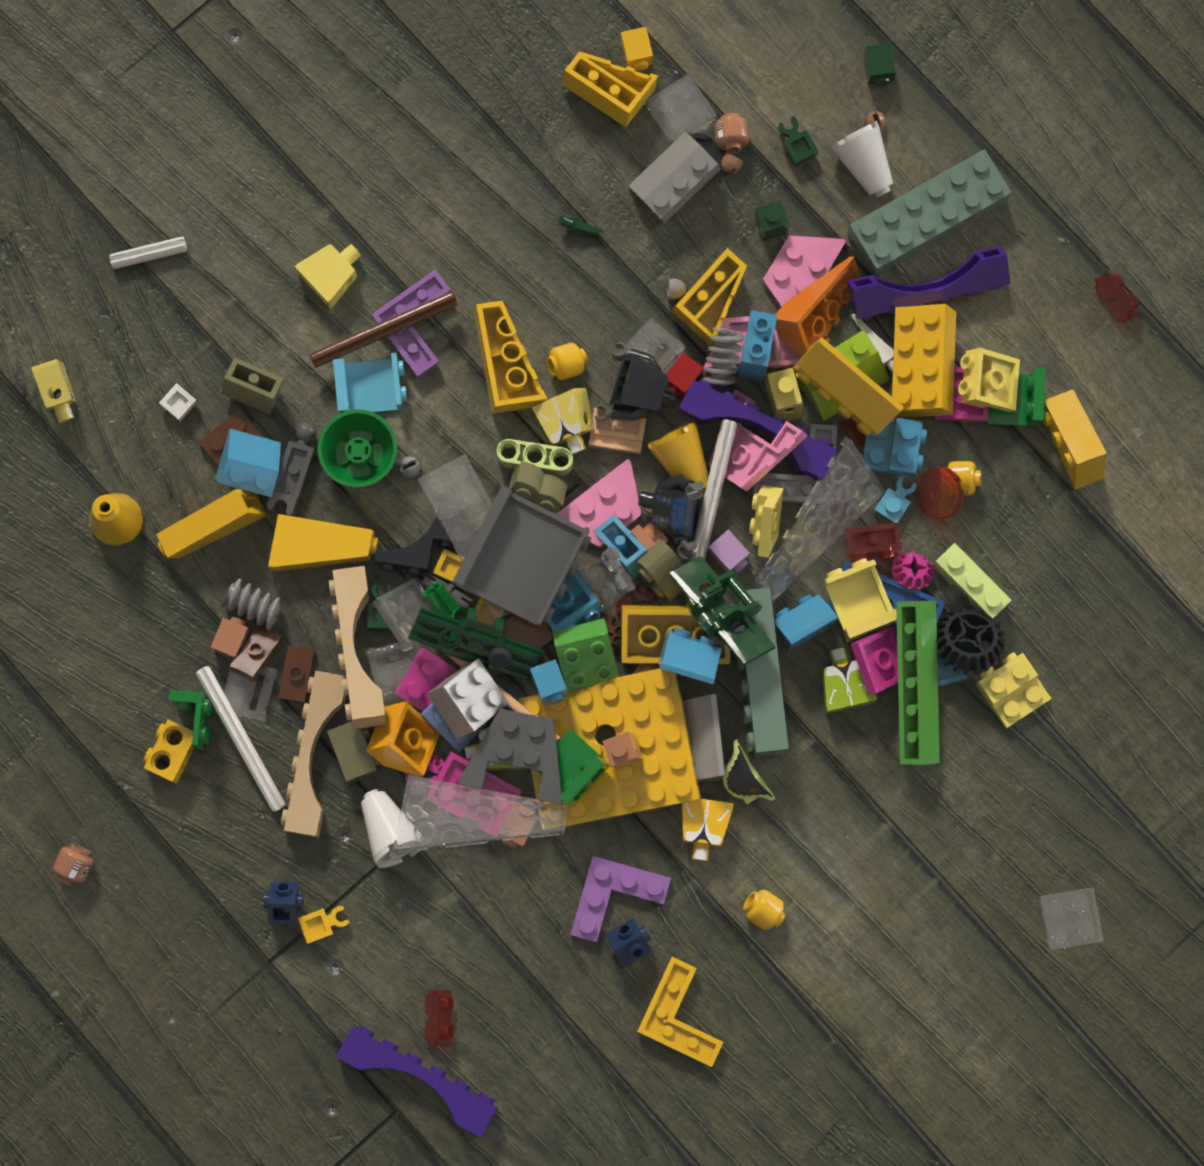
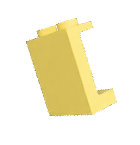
M864 558L852 563L853 568L842 571V568L827 573L828 578L823 581L824 588L838 617L837 619L847 642L897 623V611L891 606L875 568V560L868 562Z

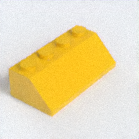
M822 337L812 344L793 367L797 371L795 375L799 380L807 385L811 383L817 388L816 393L826 402L831 400L838 406L836 408L837 412L846 419L851 417L858 423L856 426L858 430L866 436L870 434L873 437L879 435L904 408Z

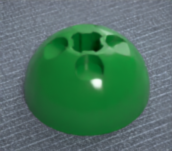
M349 410L338 414L326 424L318 441V457L324 471L335 482L351 488H364L381 481L391 471L397 456V440L391 426L381 416L367 410Z

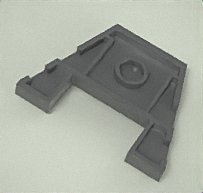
M499 709L461 775L458 784L484 789L488 766L491 761L543 772L537 800L563 805V800L559 797L562 794L554 719Z

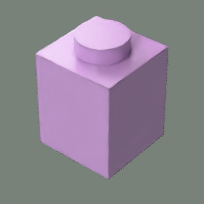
M729 529L708 547L707 552L726 573L729 571L739 573L749 563L746 559H748L750 553Z

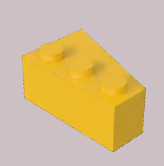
M579 52L565 69L562 85L624 127H627L655 91L658 75L651 73L650 76L634 71L635 68L628 66L623 68L611 64L609 60Z
M727 248L671 310L709 346L714 343V341L710 340V337L718 335V332L712 328L721 327L747 265Z
M1074 390L1044 400L1043 423L1046 427H1049L1052 440L1059 451L1074 490L1104 479L1107 453Z

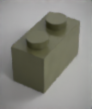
M234 358L224 377L221 394L270 415L280 396L284 378Z
M352 721L327 731L348 784L378 773L377 765L381 763L366 751L368 746L367 740L371 739L367 727L354 729Z

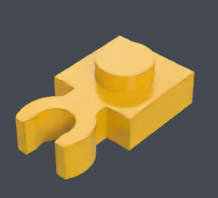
M338 906L334 908L330 915L327 916L323 908L297 918L306 944L332 935L331 926L339 928L346 926L349 920L339 922L336 919V913L344 910V907Z

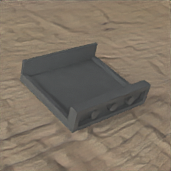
M502 485L455 575L453 583L541 628L544 622L549 624L555 612L552 606L556 598L561 600L568 586L564 582L568 574L574 575L580 561L576 560L580 551L585 552L591 542L592 537L588 536L590 529L588 527L583 528L514 494L511 489Z

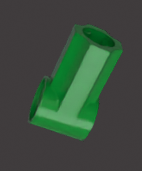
M436 582L423 592V598L432 611L460 621L466 618L468 609L458 606L442 582Z

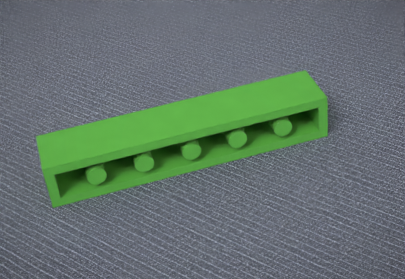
M936 601L897 602L900 764L927 765L940 763Z

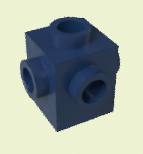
M271 881L270 891L264 893V909L268 910V924L296 925L298 910H303L304 894H299L298 882Z
M634 918L605 934L623 968L652 952L647 943L652 940L644 925L638 927Z

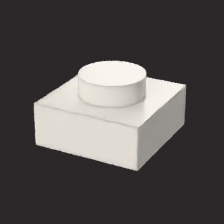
M177 383L159 402L164 409L180 422L198 403L194 397Z

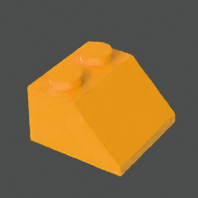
M406 701L384 706L386 725L375 727L366 751L383 766L419 777L424 776L440 734Z

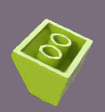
M864 330L835 347L837 351L878 386H882L890 380L877 349ZM796 377L798 385L823 422L838 413L836 410L837 405L831 400L828 402L817 395V388L811 383H808V385L803 383Z

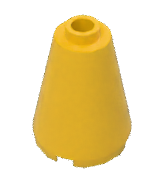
M695 421L667 433L661 439L657 438L647 444L649 450L671 477L684 474L695 482L701 481L703 483L702 494H705L709 475Z
M121 493L102 495L94 501L89 523L93 534L101 542L112 546H120L131 542L140 533L143 516L138 503L133 498Z

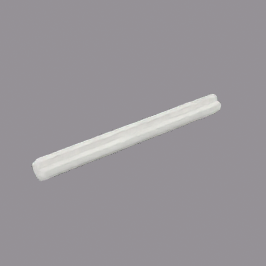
M723 419L693 541L697 544V548L691 551L694 557L690 558L689 562L699 556L704 560L706 558L737 427V422Z
M203 667L196 672L199 681L273 812L278 811L285 806L282 796L210 667Z

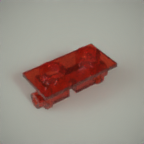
M1107 269L1108 277L1105 278L1104 275L1096 278L1094 280L1096 283L1095 287L1105 301L1113 296L1116 298L1108 306L1117 317V320H1121L1124 324L1132 319L1130 315L1132 312L1137 315L1141 314L1137 309L1140 303L1132 293L1129 295L1122 287L1126 283L1117 271L1113 273Z
M427 990L428 996H425V1015H434V1021H425V1040H428V1046L452 1045L454 1027L451 1024V1012L454 1007V1000L451 996V990Z

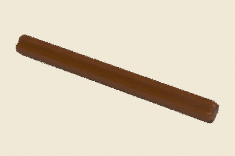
M448 292L312 352L310 359L313 366L318 368L334 359H338L458 305L453 292Z

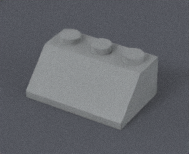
M684 132L629 187L665 224L721 168L700 144Z
M716 694L683 700L698 783L721 781L725 776Z

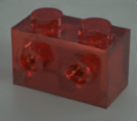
M899 522L845 528L843 532L846 560L853 559V563L864 558L869 561V557L878 556L880 560L896 558L895 555L899 554L902 550Z

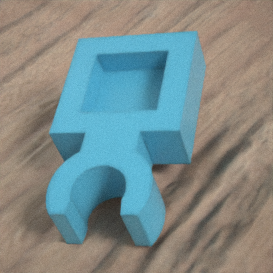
M905 476L898 478L895 485L896 491L890 488L887 489L873 511L894 525H897L911 503L905 496L911 495L917 486L916 483H913L911 488H903L902 482Z

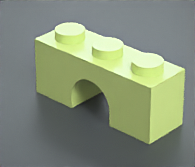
M956 543L932 565L950 585H956L966 594L971 602L969 605L973 606L976 612L983 610L984 615L989 616L991 620L1011 601Z

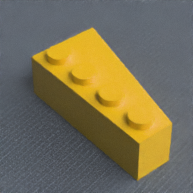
M503 301L476 304L474 319L492 414L529 409L545 402L547 397L544 390L541 389L537 380L538 377L526 356L527 353L519 341L516 329Z

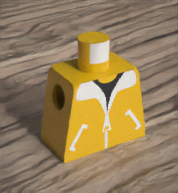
M701 799L681 804L682 840L686 843H693L692 859L708 861L710 846L721 847L734 803Z

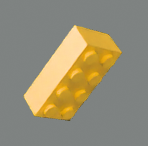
M946 304L895 308L892 397L904 407L898 414L903 418L953 415L956 311Z
M622 605V663H659L658 660L668 630L675 631V628H681L691 632L690 636L700 639L702 635L710 636L689 612L687 606ZM717 636L711 637L716 639V644L721 647L718 664H730V649L722 639L719 640Z

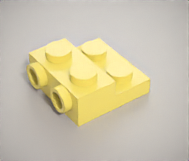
M983 348L966 351V354L961 359L964 377L958 387L959 394L962 395L961 402L980 408L992 407L1006 412L1016 411L1020 359Z
M762 485L759 493L753 496L752 509L756 510L755 518L751 519L749 534H753L752 544L759 546L758 556L768 558L778 539L784 488Z
M1015 652L1001 660L1003 663L1002 667L997 670L990 667L986 673L983 672L979 675L981 680L976 683V686L1005 729L1051 699L1036 677L1038 674L1023 653L1018 656Z

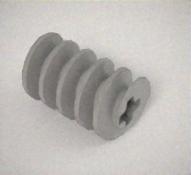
M712 328L719 333L717 336L710 337V340L717 343L716 346L708 347V350L715 353V355L706 357V360L713 365L712 367L704 368V371L710 373L711 376L704 377L702 380L714 385L727 386L736 382V377L732 374L738 372V367L733 363L740 361V357L735 353L742 351V346L737 343L742 342L744 336L734 330Z
M239 578L227 589L222 599L221 607L228 604V610L231 612L238 608L237 613L239 616L242 617L247 613V620L253 621L257 617V625L262 626L266 623V629L270 630L280 613V598L277 597L271 603L269 602L270 593L261 598L260 588L251 593L252 584L248 583L244 588H241L242 579Z

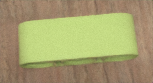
M505 439L497 446L498 461L507 468L516 469L520 462L524 461L536 465L544 474L557 476L567 475L573 468V456L564 447L513 439ZM506 448H512L516 451V455L511 459H506L501 454ZM533 452H538L542 455V459L538 463H532L528 460V456ZM559 456H563L569 462L564 467H558L554 464V460Z

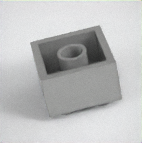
M479 658L461 666L427 694L457 739L477 730L495 715L499 709H502L509 703Z

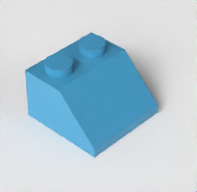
M229 428L215 480L223 485L272 497L279 473L281 442Z
M809 594L797 601L799 606L789 611L787 607L774 615L775 632L787 652L830 628L838 618L836 613L819 594L813 598Z
M675 628V631L668 630L658 660L660 669L713 684L721 653L720 645L716 644L717 640L703 635L700 639L690 636L691 632L681 628Z

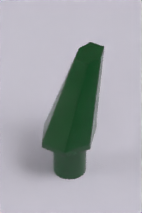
M561 215L558 220V224L566 227V230L572 234L598 236L601 232L600 229L575 217L569 218Z

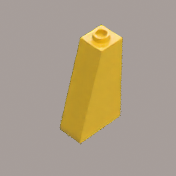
M235 489L156 534L160 541L158 546L162 554L167 556V558L179 559L268 515L257 493Z
M278 514L268 567L271 571L277 572L370 561L371 554H376L378 538H374V531L370 529Z

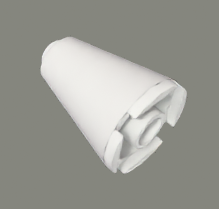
M877 121L830 145L833 152L869 195L875 193L876 197H879L891 191L889 185L893 184Z
M375 789L364 795L361 806L373 861L376 866L378 865L379 868L391 867L402 863L401 857L408 853L411 857L416 855L425 845L423 837L387 793Z

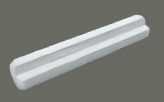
M178 237L110 254L109 259L113 269L186 252L187 245L184 237Z

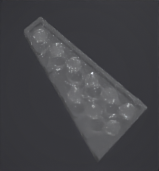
M847 437L841 442L840 445L843 448L836 459L832 457L828 463L829 470L823 480L817 481L795 516L798 520L792 530H787L782 537L785 540L777 553H772L756 579L761 589L770 588L772 601L783 593L886 492L852 440Z
M408 775L392 854L402 853V850L417 849V851L438 846L448 848L483 844L492 840L503 839V841H510L513 838L528 836L537 838L564 835L569 805H560Z

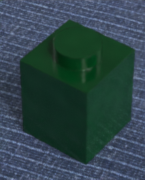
M892 43L866 46L863 56L868 84H875L876 86L890 84V82L894 81L896 75Z
M781 200L756 208L754 218L763 241L788 233L789 221Z

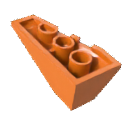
M854 257L847 258L789 299L775 314L777 315L775 329L779 339L801 358L812 344L821 337L829 343L830 339L827 336L832 326L838 325L840 321L838 314L843 304H848L850 301L848 280L861 278Z

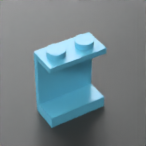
M391 353V359L346 364L344 359L333 360L339 414L349 410H367L373 413L403 410V402H407L406 386H401L400 377L405 376L403 360L398 361L396 353Z

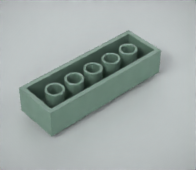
M984 149L850 224L847 235L871 274L877 276L1007 203L1012 192Z
M770 588L746 590L754 601H759L762 605V609L752 618L775 645V649L745 666L737 659L738 672L743 671L744 679H741L740 682L741 698H746L747 706H744L743 709L744 725H749L750 732L746 736L747 751H752L753 758L785 755L789 747ZM737 596L735 599H732L731 606L734 604H738L739 607L744 606Z

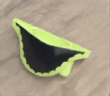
M736 739L733 742L732 757L724 767L725 776L723 782L726 790L734 797L743 799L746 804L759 797L770 801L775 800V796L752 766Z

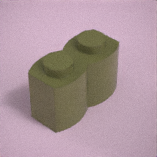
M521 461L512 473L509 489L514 494L557 514L563 506L567 484L554 475L544 474L536 465Z
M660 540L637 560L641 567L638 572L648 583L651 582L653 584L650 589L659 599L665 597L670 602L682 590L669 573L683 565L674 551Z

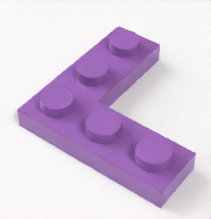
M435 269L371 314L372 318L378 324L451 292V289ZM413 326L387 337L418 379L439 364L438 359Z
M592 856L571 935L597 943L611 890L664 905L671 878Z

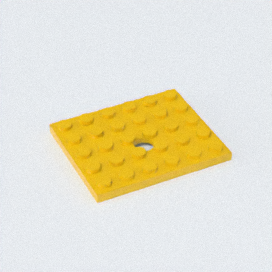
M655 669L609 679L595 686L568 692V696H565L562 702L555 705H549V703L543 705L539 694L518 698L519 703L533 715L554 719L555 731L558 736L562 738L570 729L574 730L609 764L604 746L599 744L596 739V732L602 725L612 726L616 736L625 732L635 734L643 760L619 769L610 766L575 805H568L564 801L563 805L537 800L542 775L536 770H531L542 831L701 800L677 673L664 669Z

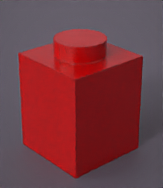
M682 353L666 374L668 376L666 390L674 393L676 397L680 395L684 398L692 381H698L703 375L704 367Z

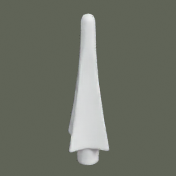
M852 314L854 322L861 331H865L877 349L884 367L887 366L893 373L894 350L879 338L861 318L857 319L856 315Z

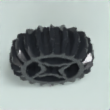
M963 606L959 608L958 612L952 608L949 614H944L937 623L936 643L938 659H945V667L949 665L954 666V672L958 669L963 670L964 675L968 674L969 671H972L975 676L980 670L986 673L990 667L994 668L997 665L998 660L1002 658L1006 640H1004V631L1000 630V622H993L994 618L991 620L989 616H985L983 610L975 612L973 606L969 611H966ZM952 631L956 633L955 640L953 641L949 638V634ZM987 640L989 648L984 651L982 643Z

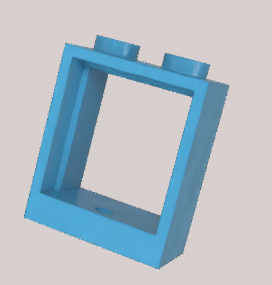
M751 310L738 377L764 382L777 315Z

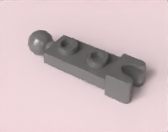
M310 423L299 425L296 430L298 443L288 442L272 497H269L267 503L268 512L274 513L278 505L283 503L287 505L286 514L292 517L295 516L315 453V449L308 446V443L314 441L317 436L314 425Z

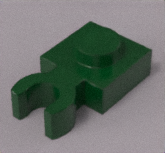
M793 116L790 119L793 125L792 129H786L781 122L779 123L778 130L782 136L788 138L783 141V146L793 164L797 166L817 156L819 151L807 130L799 133L798 120Z
M373 585L371 592L372 598L376 603H368L367 630L394 632L395 603H387L392 597V588L390 585H387L386 594L379 595L376 585Z

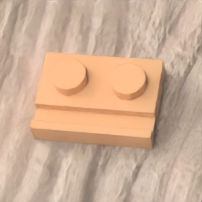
M594 407V429L590 431L588 447L641 455L646 418L629 422L612 420L609 417L606 421L600 422L594 416L602 417L605 415L606 410Z

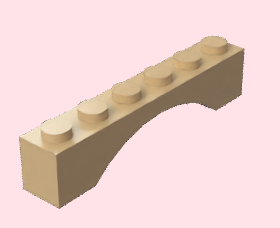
M365 566L332 570L334 580H329L330 596H336L337 604L332 605L334 621L339 620L340 629H335L337 646H343V654H338L340 670H346L347 679H342L343 694L349 695L350 704H345L347 721H353L354 729L386 725L382 690L364 672L356 657L354 648L356 626L362 611L369 602Z
M315 671V676L309 678L307 693H311L309 704H304L302 719H306L304 730H299L297 745L301 747L299 757L294 756L291 771L295 772L294 782H289L286 798L290 799L288 810H283L281 825L285 826L284 831L288 833L319 838L324 811L317 799L313 786V754L317 740L324 727L345 706L347 695L343 694L342 679H347V676Z

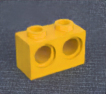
M168 719L166 724L162 723L159 726L155 738L158 740L154 748L150 747L143 762L146 763L144 769L177 784L194 750V747H192L193 731ZM174 732L182 733V741L178 745H171L169 741L171 734ZM162 756H168L170 758L169 767L160 770L157 765L158 760Z

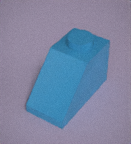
M613 515L594 530V533L616 562L634 579L639 575L638 571L641 569L637 560L647 552V549Z
M556 659L530 669L534 685L543 705L549 703V705L558 704L564 700L565 696H568L567 688Z

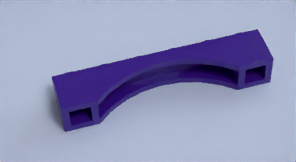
M1000 246L974 252L966 262L953 272L927 283L897 284L885 281L874 275L848 280L851 308L857 319H871L876 314L885 312L892 314L895 313L896 307L923 306L933 301L946 302L955 296H972L977 294L978 291L986 289L998 290L1003 285L1011 284L1007 254Z
M699 380V382L692 381L678 411L679 414L700 424L722 422L723 419L743 423L761 430L773 439H775L786 422L776 415L769 417L761 413L762 409L754 404L747 403V405L738 402V398L729 392L724 391L722 394L714 390V386L704 380ZM797 427L805 432L807 437L788 455L798 472L821 483L838 450L833 448L834 445L831 442L822 438L816 440L809 436L810 433Z
M361 1025L359 1029L351 1028L336 1055L337 1058L358 1070L392 1068L419 1077L432 1086L444 1099L457 1125L480 1138L482 1137L498 1108L493 1105L495 1101L493 1098L480 1092L479 1096L469 1092L471 1086L459 1079H456L454 1083L445 1078L447 1073L433 1065L431 1069L421 1065L423 1059L410 1052L406 1056L397 1051L398 1045L385 1038L381 1043L373 1038L374 1032Z

